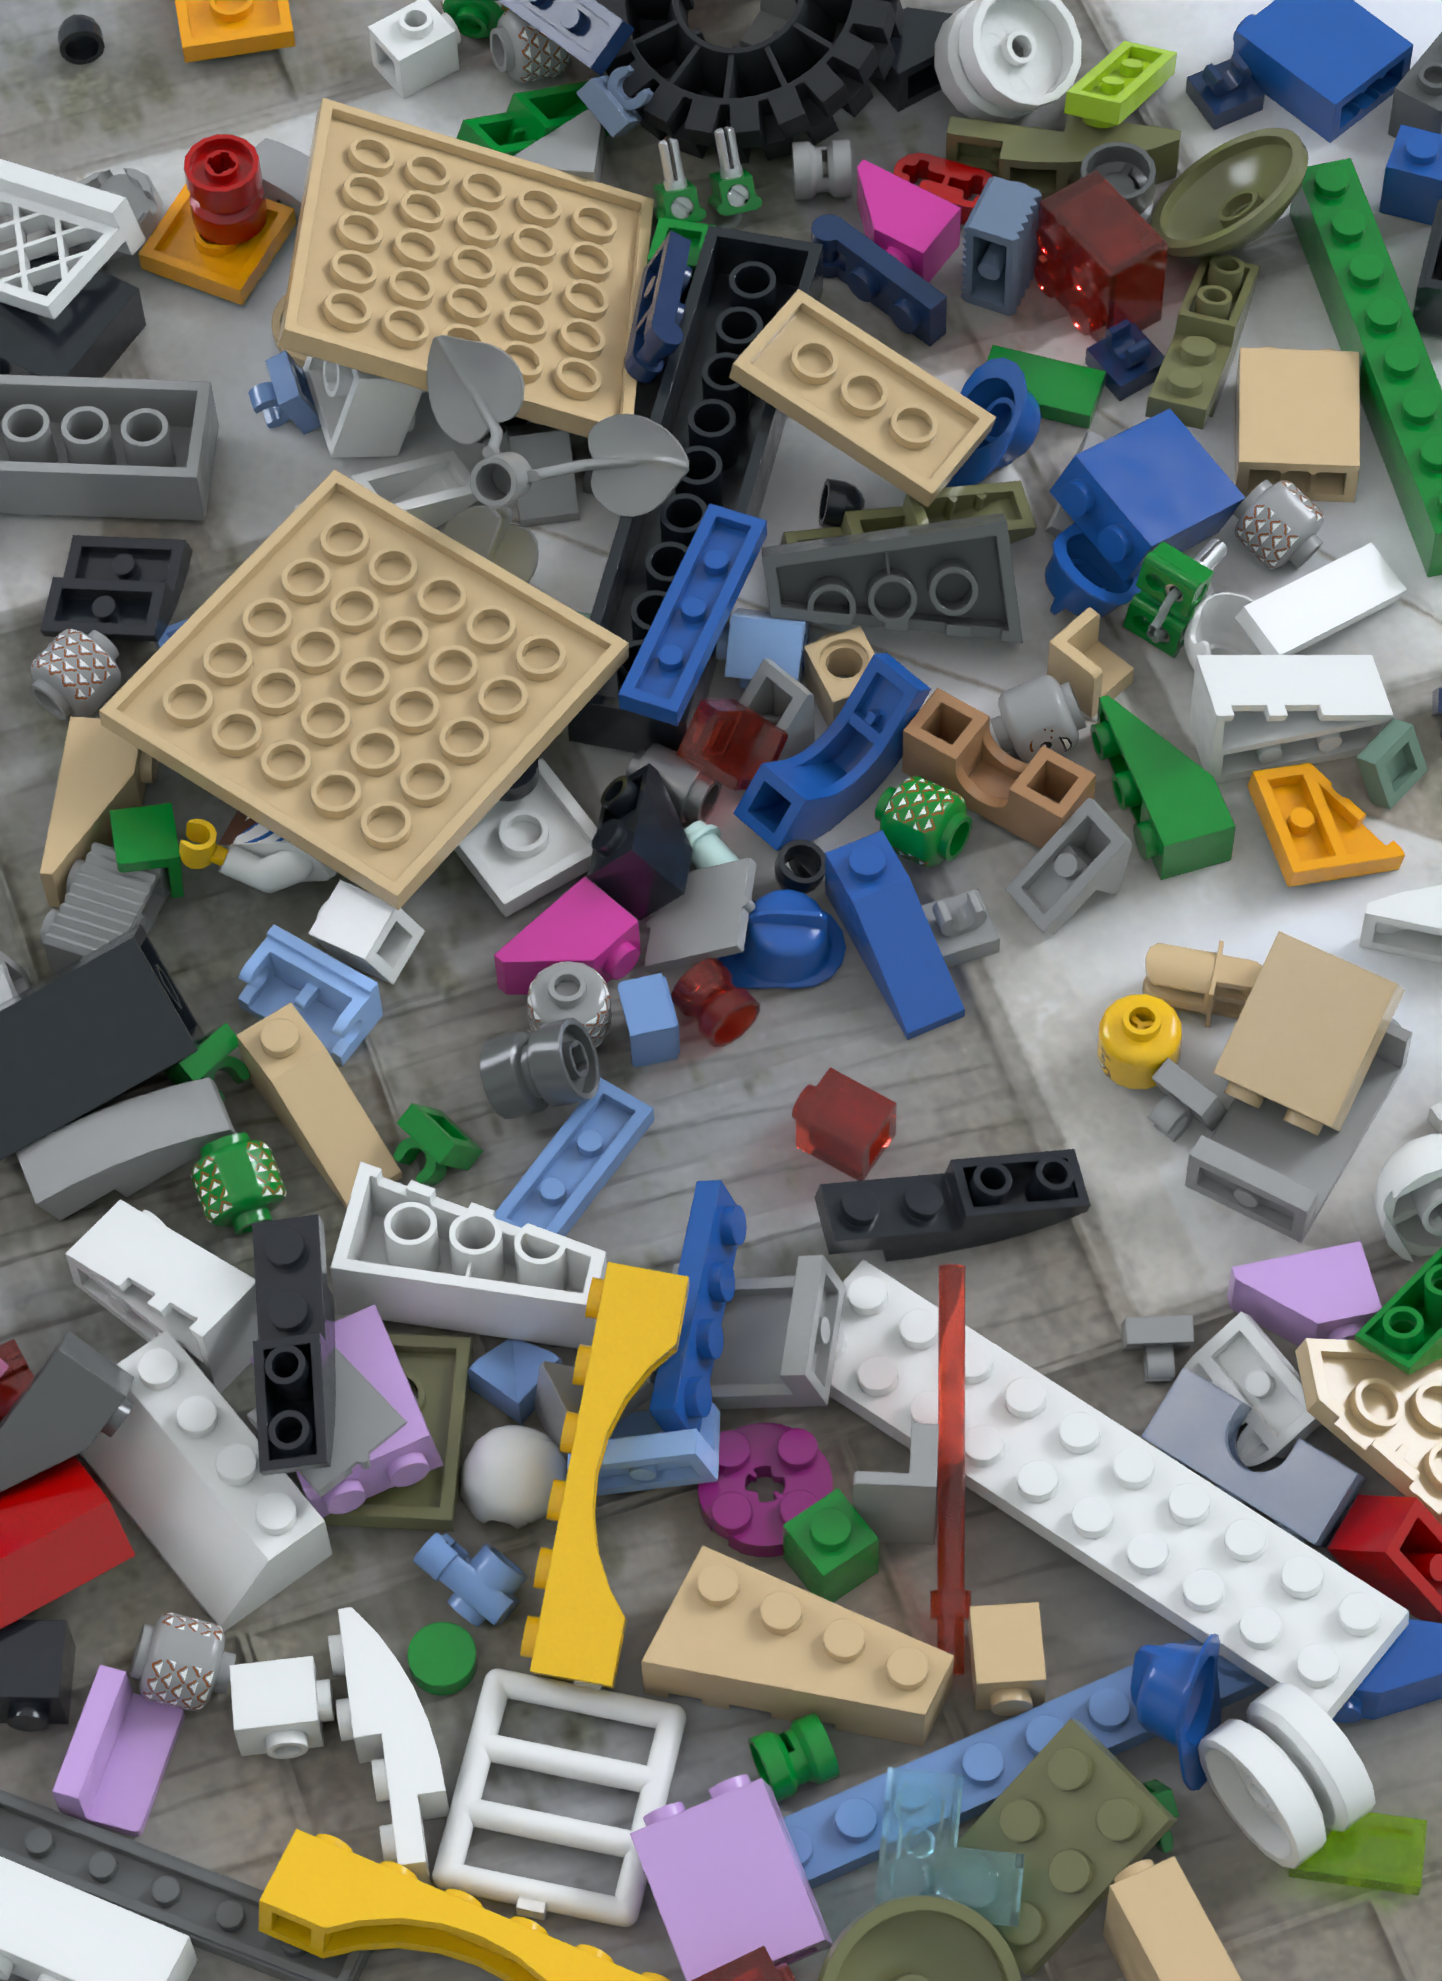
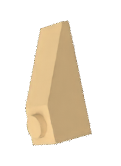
M70 716L40 869V877L49 907H60V904L64 903L65 895L67 894L66 884L69 872L76 860H86L87 853L91 851L92 843L97 842L107 846L113 844L109 810L142 806L146 783H155L157 779L159 761L103 727L100 718Z
M292 1003L287 1004L236 1035L242 1062L246 1065L250 1074L249 1080L346 1209L360 1161L382 1169V1175L387 1179L396 1182L402 1178L400 1168L329 1052Z

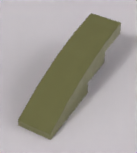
M1020 480L945 487L929 507L906 494L903 506L846 511L841 527L783 532L780 545L1003 513L1007 520L1011 544L1033 536L1037 526Z

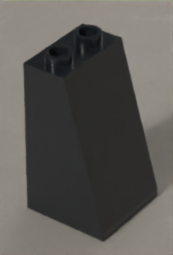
M141 924L0 1005V1161L198 1051L204 1033Z

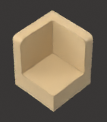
M1089 607L1049 641L1047 675L1056 678L1060 685L1069 682L1081 711L1092 719L1098 713L1099 697L1108 695L1115 699L1133 683L1134 668L1098 641L1100 614Z

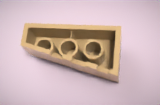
M702 1545L641 1661L644 1694L669 1698V1694L702 1699V1705L730 1710V1706L734 1705L771 1712V1718L790 1722L815 1712L821 1722L834 1724L835 1730L924 1747L953 1688L954 1655Z

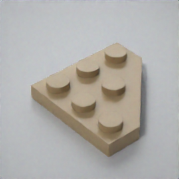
M1306 1338L1295 1350L1307 1412L1406 1497H1417L1442 1525V1358L1408 1375L1355 1340Z

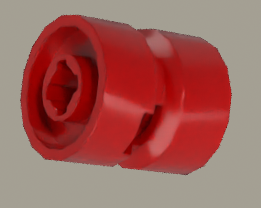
M216 134L203 138L194 144L185 156L184 173L187 190L190 192L189 202L192 219L197 232L206 240L219 245H236L249 241L260 233L267 220V205L262 186L260 160L255 147L246 139L232 134Z

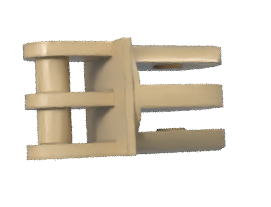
M1220 940L1217 953L1157 943L1151 946L1146 954V976L1143 981L1142 990L1143 994L1163 999L1173 1009L1206 1015L1205 1027L1210 1028L1212 1014L1235 1019L1239 1018L1262 965L1253 960L1222 955L1224 941Z

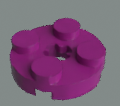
M754 1423L735 1430L723 1431L720 1433L718 1481L697 1484L699 1509L704 1522L712 1531L713 1527L719 1536L728 1540V1546L734 1550L754 1557L783 1555V1524L833 1491L830 1465L827 1458L818 1448L815 1437L805 1429H792L789 1426L776 1423ZM770 1477L773 1482L781 1483L784 1487L782 1494L774 1491V1501L766 1503L759 1502L757 1492L746 1491L751 1482L756 1483L757 1478Z

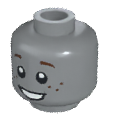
M1043 675L1005 690L1001 693L998 701L1001 715L990 719L1001 749L1006 753L1015 749L1020 760L1024 763H1030L1042 746L1058 754L1072 750L1079 742L1078 730L1087 727L1070 683L1066 682L1060 685L1058 680L1051 675Z

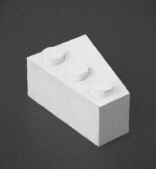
M120 1199L65 1253L76 1286L148 1342L168 1330L220 1394L252 1362L251 1358L254 1357L253 1341H258L255 1279L166 1227L150 1211L143 1210L141 1212Z

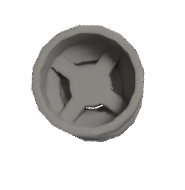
M849 139L832 140L827 146L815 147L809 141L792 142L794 200H810L817 193H829L834 198L852 197V166ZM822 162L827 164V178H823Z

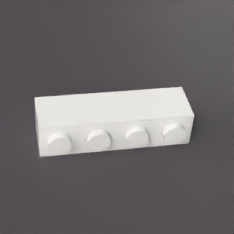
M0 1856L1 1980H8L11 1973L29 1981H188L198 1961L188 1935Z

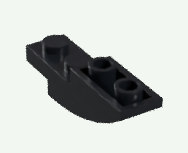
M1075 1149L953 1159L950 1161L945 1173L820 1184L814 1197L829 1255L883 1250L886 1262L933 1256L1003 1241L1068 1220L1087 1212L1091 1206Z
M318 1214L252 1223L258 1341H253L259 1470L262 1476L331 1467L336 1407L334 1297L327 1283L324 1223Z

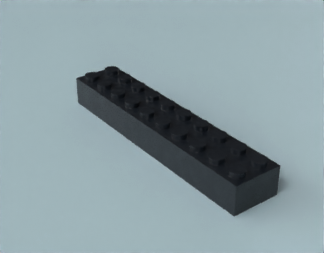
M708 226L686 298L685 312L679 324L684 339L674 354L668 358L650 420L666 428L681 444L689 459V471L665 502L656 509L639 516L620 517L590 620L629 642V658L568 724L569 741L636 753L641 749L647 751L651 745L658 743L690 758L718 661L716 658L717 643L678 726L620 709L618 694L709 503L757 518L759 517L787 415L730 379L729 376L733 363L798 289L820 302L823 292V244Z

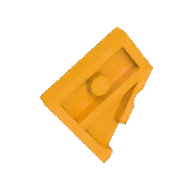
M1311 763L1252 772L1247 787L1287 887L1399 870L1405 857L1402 847L1394 840L1388 845L1381 842L1362 824L1366 814L1349 798L1339 795L1333 789L1331 781Z

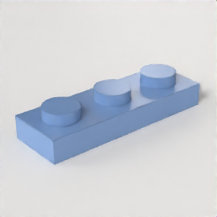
M600 1077L598 1091L592 1099L580 1102L495 1211V1218L520 1228L529 1223L566 1236L654 1122V1108Z

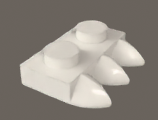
M1240 1312L1199 1349L1184 1367L1252 1407L1242 1423L1243 1425L1247 1422L1248 1425L1242 1431L1237 1441L1239 1456L1247 1467L1260 1465L1274 1457L1284 1459L1291 1452L1299 1438L1305 1440L1321 1425L1316 1418L1307 1412L1300 1375L1249 1314Z

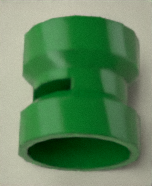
M815 1712L793 1720L790 1729L782 1733L776 1734L772 1731H766L748 1738L750 1752L758 1775L771 1786L777 1802L794 1796L798 1786L811 1781L821 1785L840 1777V1770L833 1747L823 1724Z

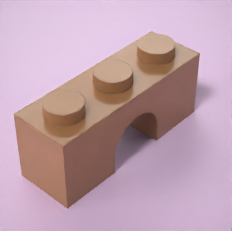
M939 688L934 691L903 730V773L910 777L920 776L960 794L964 798L966 807L969 810L1040 849L1043 848L1087 798L1094 799L1095 773L1045 746L1040 748L1030 763H1024L1011 757L994 741L990 733V716Z

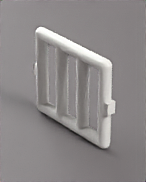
M499 1668L489 1671L483 1682L432 1873L434 1884L443 1890L458 1889L472 1896L516 1905L517 1915L545 1921L546 1913L552 1912L619 1927L632 1926L639 1917L647 1877L630 1833L646 1827L643 1820L645 1815L666 1806L686 1724L684 1709L673 1703L603 1690L604 1687L577 1681L569 1683ZM507 1699L655 1728L647 1765L498 1735ZM492 1762L638 1792L640 1794L631 1830L482 1800L490 1764ZM477 1827L624 1858L615 1896L464 1865L473 1828Z

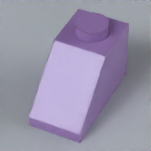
M1361 1241L1231 1268L1227 1294L1230 1309L1237 1313L1244 1312L1249 1314L1257 1324L1297 1346H1300L1306 1338L1355 1340V1334L1382 1308Z

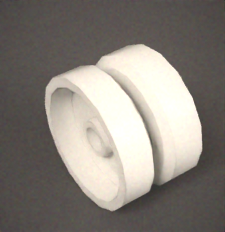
M974 0L959 8L943 23L935 42L934 68L942 91L958 111L971 119H983L997 123H1009L1032 113L1035 109L1058 100L1073 86L1081 66V38L1074 17L1061 0Z
M1277 1683L1250 1703L1246 1711L1248 1723L1238 1719H1228L1201 1739L1198 1753L1201 1766L1211 1788L1227 1813L1246 1837L1267 1857L1282 1867L1295 1869L1323 1847L1327 1840L1325 1827L1330 1830L1344 1832L1368 1814L1376 1802L1373 1785L1363 1762L1345 1734L1327 1712L1305 1692L1290 1683Z

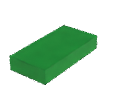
M992 345L987 361L1006 358L1018 364L1025 375L1027 390L1032 393L1039 404L1041 418L1090 429L1105 386L1106 371Z

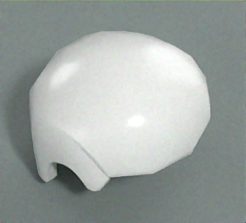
M1225 591L1206 595L1197 606L1190 618L1184 636L1185 652L1194 670L1196 655H1262L1235 618L1244 606L1254 602L1252 599Z
M506 1425L494 1428L474 1443L461 1467L460 1497L474 1518L480 1522L486 1523L487 1521L494 1520L510 1524L516 1529L522 1528L528 1522L532 1523L547 1515L553 1480L566 1481V1460L562 1452H559V1446L553 1443L548 1435L538 1430L521 1425Z

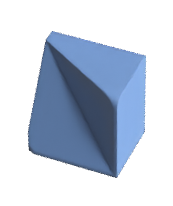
M662 973L618 983L617 989L630 1035L632 1065L634 1067H642L678 1059V1054H680L679 1024L666 976L663 977Z
M507 1339L478 1358L467 1369L470 1389L522 1425L535 1410L534 1402L540 1364L544 1361L562 1364V1360L546 1349L522 1340Z

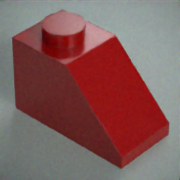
M1358 1495L1327 1550L1349 1573L1407 1609L1410 1615L1422 1621L1442 1623V1525L1417 1497Z

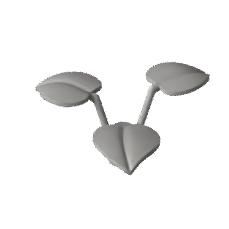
M440 335L433 339L427 363V385L429 400L436 421L450 438L461 444H473L485 437L489 431L491 434L488 446L482 450L485 459L475 465L470 476V486L474 496L478 501L487 505V507L473 506L454 514L447 522L443 533L523 581L529 583L535 574L539 559L538 541L529 529L520 525L510 524L513 513L506 504L525 496L530 490L532 482L593 470L591 488L597 501L614 514L634 517L653 511L664 503L678 483L688 473L689 459L674 435L657 422L635 414H616L604 418L591 428L588 435V447L593 459H583L539 469H531L528 461L520 454L515 452L500 453L499 447L503 431L499 423L515 417L520 411L524 400V381L518 365L505 351L488 343L447 335Z

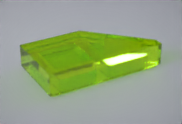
M1369 1812L1344 1832L1333 1830L1326 1835L1327 1840L1323 1847L1295 1869L1289 1868L1288 1877L1419 1896L1422 1887L1427 1820Z

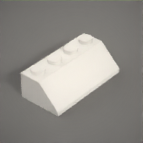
M166 1330L116 1364L134 1377L126 1397L134 1406L111 1438L100 1431L89 1448L79 1453V1455L212 1622L221 1626L225 1632L330 1557L332 1550L325 1520L286 1473L262 1476L259 1470L258 1439L172 1334Z

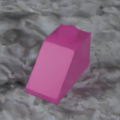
M864 159L857 166V207L865 236L929 283L960 245L961 207Z
M584 876L494 954L498 988L506 995H528L529 986L540 971L551 964L565 961L579 962L597 970L606 983L612 979L619 980L633 969L641 954L639 921Z

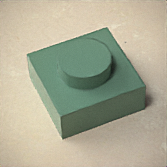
M1395 718L1356 757L1371 803L1389 810L1428 771L1413 724Z

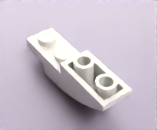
M352 1607L338 1609L341 1634L328 1636L333 1677L346 1676L348 1698L336 1700L341 1741L354 1740L359 1764L371 1762L377 1802L390 1800L393 1824L379 1826L384 1861L395 1862L406 1867L416 1875L419 1881L431 1885L423 1820L447 1817L449 1805L439 1753L429 1721L413 1685L397 1658L377 1632Z

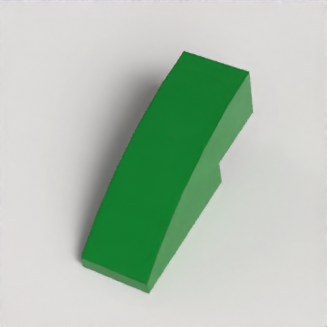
M588 81L514 93L505 113L463 120L456 139L514 156L588 109L576 94ZM605 129V137H607L610 134Z

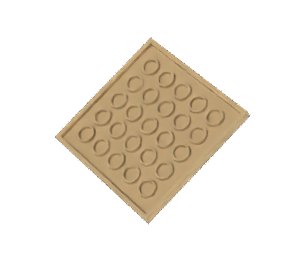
M323 98L316 115L278 347L428 391L427 363L430 347L435 337L447 335L488 343L510 355L522 373L524 400L520 411L515 417L588 438L591 428L604 418L616 414H634L637 380L627 373L624 361L643 270L647 265L654 199Z
M334 469L99 710V715L103 727L399 910L629 658V642Z

